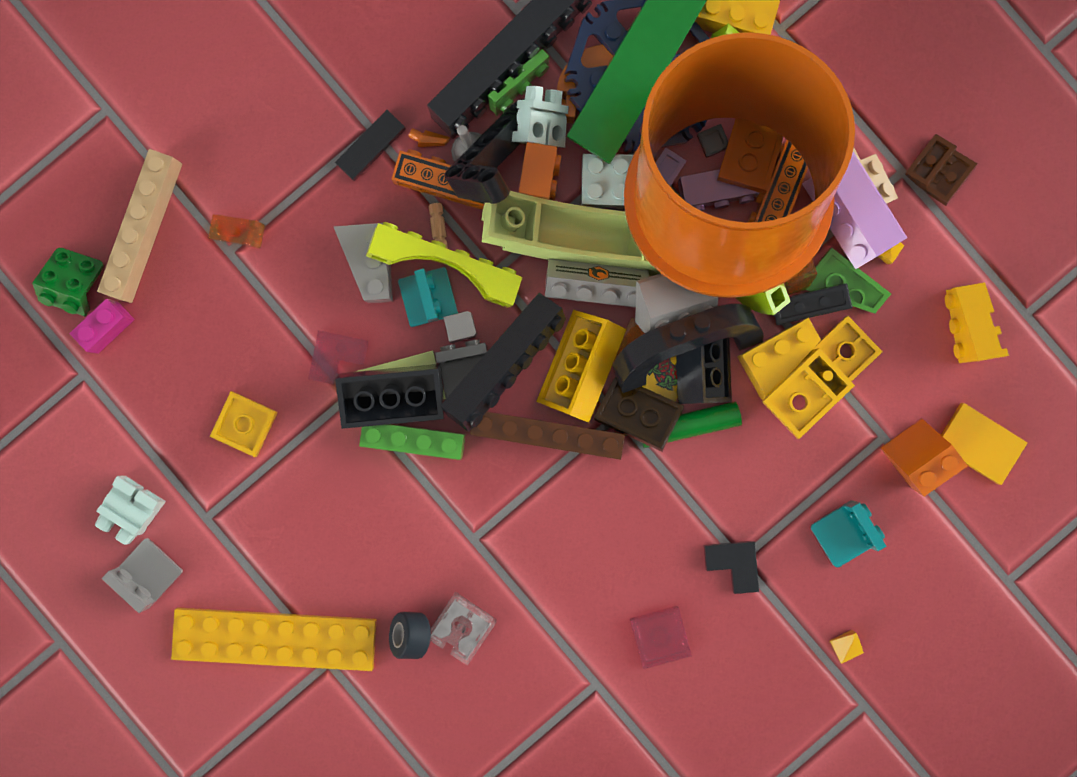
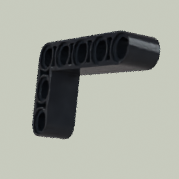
M517 101L445 172L444 176L458 198L496 204L503 201L509 195L510 190L497 167L521 144L512 142L513 131L518 130L517 113L519 108H517Z

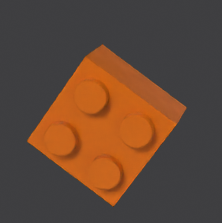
M527 142L519 193L555 201L557 181L553 180L554 176H559L561 155H557V147Z

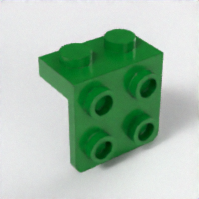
M57 248L32 282L38 301L46 306H55L67 313L86 317L90 311L86 294L103 270V262L64 248Z

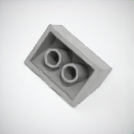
M662 274L636 281L635 322L644 333L718 306V297L685 289Z

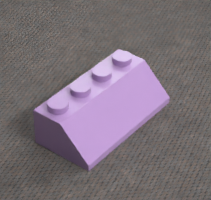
M853 152L848 168L834 195V211L830 229L854 268L857 269L905 240L907 236ZM811 177L802 185L812 201H814L815 190Z

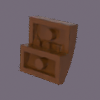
M935 134L906 171L905 175L931 197L947 206L978 163L956 151V145Z

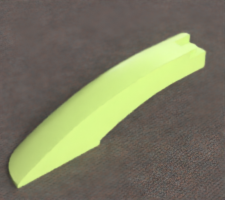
M510 191L507 198L499 203L484 204L481 221H484L482 242L502 246L504 251L546 260L557 259L648 270L649 276L661 274L649 263L636 245L629 230L625 211L568 204Z

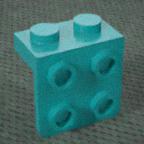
M850 500L811 525L813 534L835 567H841L869 549L880 551L887 547L883 541L885 538L884 533L878 525H873L869 518L872 514L864 503L861 504L860 502Z

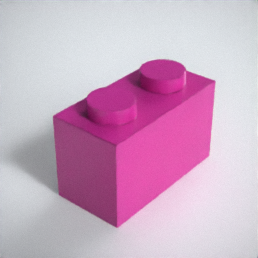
M105 299L69 334L86 352L99 354L135 319L119 302Z

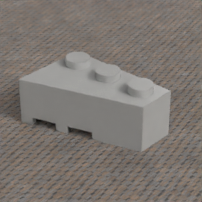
M378 223L334 226L363 300L367 303L393 302L391 265L366 257L370 241Z

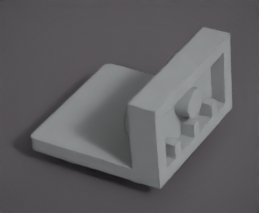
M146 538L118 568L108 571L102 577V580L138 613L149 609L183 573V570L149 538Z

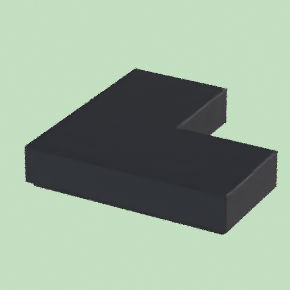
M754 541L704 545L705 567L707 571L731 569L732 590L734 594L759 592Z

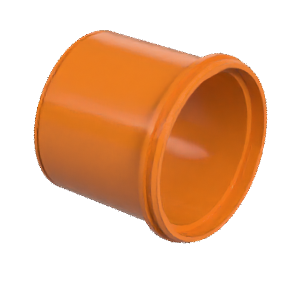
M751 32L721 35L698 43L683 52L666 67L652 87L647 99L643 115L641 142L629 165L624 189V208L630 233L643 256L655 269L685 289L715 297H743L766 292L787 282L804 269L819 251L827 236L834 211V195L850 163L855 142V121L852 106L842 83L825 62L803 46L778 36ZM714 118H741L753 121L784 136L799 151L809 168L813 180L815 200L793 214L771 221L745 223L717 218L693 207L675 193L659 172L654 156L661 146L673 135L697 122Z

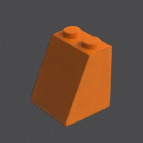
M922 418L880 447L909 487L924 497L968 466L953 445Z

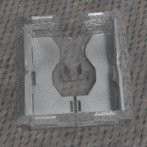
M455 592L430 628V641L442 649L446 642L454 646L450 654L468 666L496 624L497 619Z

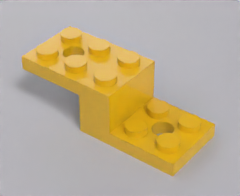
M845 316L821 339L794 371L761 402L797 439H800L855 386L852 381L883 351L849 316ZM843 344L849 345L852 349V354L849 358H844L840 354V348ZM797 395H801L805 399V406L801 410L795 409L792 404L793 398Z

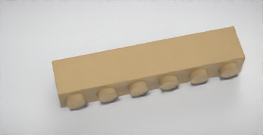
M151 149L148 150L97 292L129 303L133 302L182 167V163L175 158Z

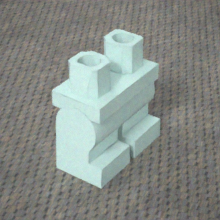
M526 86L525 100H517V108H519L517 113L518 130L513 131L512 142L524 144L530 142L565 148L567 124L565 114H568L569 106L562 105V91L546 90L545 101H542L543 87Z
M117 476L112 484L113 488L96 511L100 515L95 526L102 531L110 532L113 525L117 524L121 529L115 538L122 544L127 545L137 535L145 532L147 526L166 501L148 489L143 490V486L129 477Z

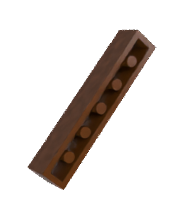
M486 412L481 423L477 427H473L470 435L619 460H621L625 435L620 433L493 412Z

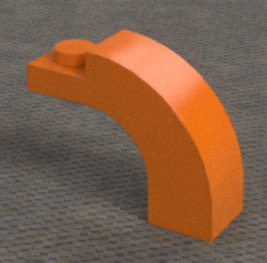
M596 45L584 49L581 63L586 68L605 66L609 64L613 55L603 45ZM566 64L559 77L557 90L562 91V98H565L562 99V105L569 106L568 114H565L567 123L574 124L576 107L569 99L570 97H576L577 94L569 96L567 92L569 89L576 88L574 82H565L564 80L570 74L564 75L567 67Z

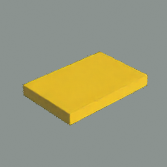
M960 403L941 434L953 445L969 467L998 485L1003 484L1027 445L1026 441L965 403Z

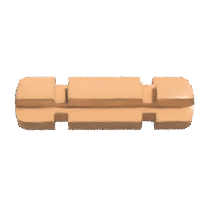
M441 203L429 204V213L432 216L430 218L432 237L435 241L444 243L446 249H448L447 241L445 240V222L442 216L443 206Z

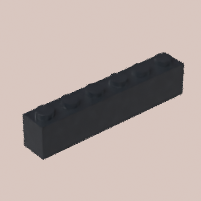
M538 293L440 405L445 414L468 432L473 427H477L489 408H493L498 403L501 394L513 386L520 372L530 366L533 357L538 351L543 350L547 346L550 337L555 332L561 330L566 320L562 307L541 293Z

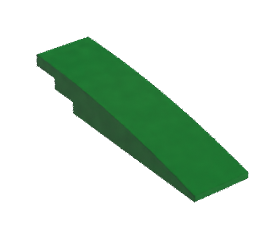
M646 0L566 137L610 164L645 107L652 87L658 77L671 63L707 0Z

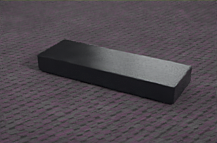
M386 110L335 162L336 165L355 181L406 129L405 126Z
M843 283L789 296L791 302L774 314L776 325L850 309L852 308L848 284Z

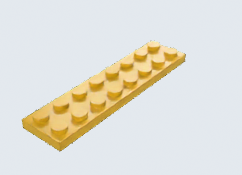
M176 608L174 609L171 660L372 671L374 669L376 619Z

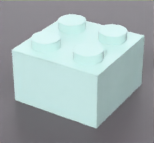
M583 154L581 206L625 211V180L634 155L616 154L611 163L608 164L594 154Z

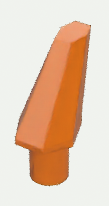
M414 128L410 130L408 136L418 142V147L445 146L450 140L448 136L428 130L422 133Z

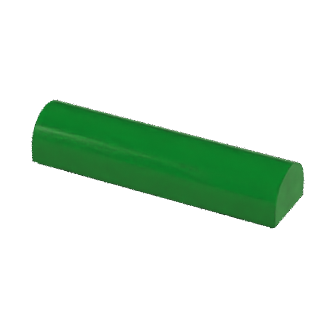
M734 401L681 414L667 443L742 426L741 413L737 402ZM642 443L643 448H648V447H650V446H648V445Z

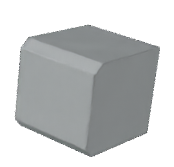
M469 311L443 317L450 343L476 337L477 332L473 315Z

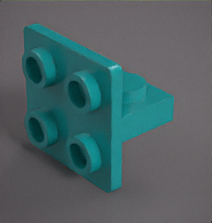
M445 267L427 272L425 269L414 271L415 275L398 280L410 327L444 319L443 317L458 314Z

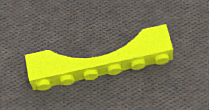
M383 222V225L378 223L375 227L366 257L388 265L413 259L432 260L443 263L467 277L479 290L484 300L506 308L514 305L522 280L521 276L516 275L515 270L508 267H502V269L494 267L493 262L487 259L479 258V260L470 258V254L463 250L456 249L454 252L446 249V245L439 241L432 240L430 243L422 240V236L418 233L408 231L406 234L398 231L396 225L388 222Z

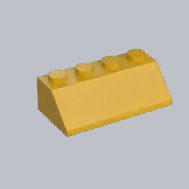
M573 310L536 402L589 423L627 329L607 319Z

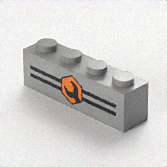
M549 259L546 273L545 297L636 307V281L649 277V272L643 269Z

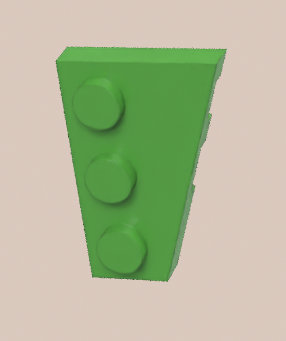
M543 49L519 69V76L517 78L510 76L503 82L499 93L493 90L488 95L490 110L496 116L501 112L504 113L514 103L513 100L519 94L521 96L526 93V86H532L531 82L536 77L541 78L548 71L549 55Z
M833 248L826 252L799 286V288L813 291L847 283L852 306L874 314L891 295L889 291L859 268L855 269L849 260Z

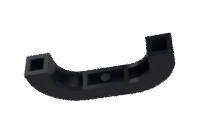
M726 304L713 307L655 328L636 338L616 357L613 372L622 393L646 385L648 372L655 365L668 358L729 337H733L740 351L762 343L764 334L755 315L748 306L743 304Z

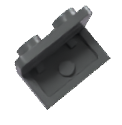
M480 340L465 342L466 347L456 348L455 344L440 347L441 352L435 353L436 361L441 366L446 399L488 352L486 343H480Z

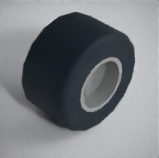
M419 612L397 613L391 622L389 630V645L393 656L398 659L422 658L430 644L431 629L429 620L426 615Z

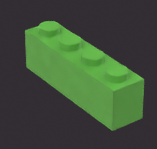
M394 424L366 426L361 429L359 447L461 460L463 458L466 434Z

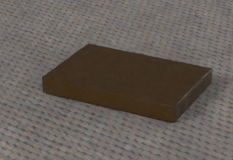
M615 377L594 416V420L663 452L684 410V406L642 386L622 393Z

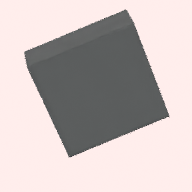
M721 124L697 134L706 158L726 150L728 139Z

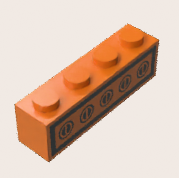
M787 139L781 143L766 194L759 193L755 202L759 204L755 212L751 211L747 222L771 221L786 217L792 211L808 166L799 151Z
M408 149L407 152L400 150L391 179L395 185L483 210L485 202L461 199L456 196L444 176L447 169L451 166L445 164L446 161L435 156L428 159L421 157L422 153Z

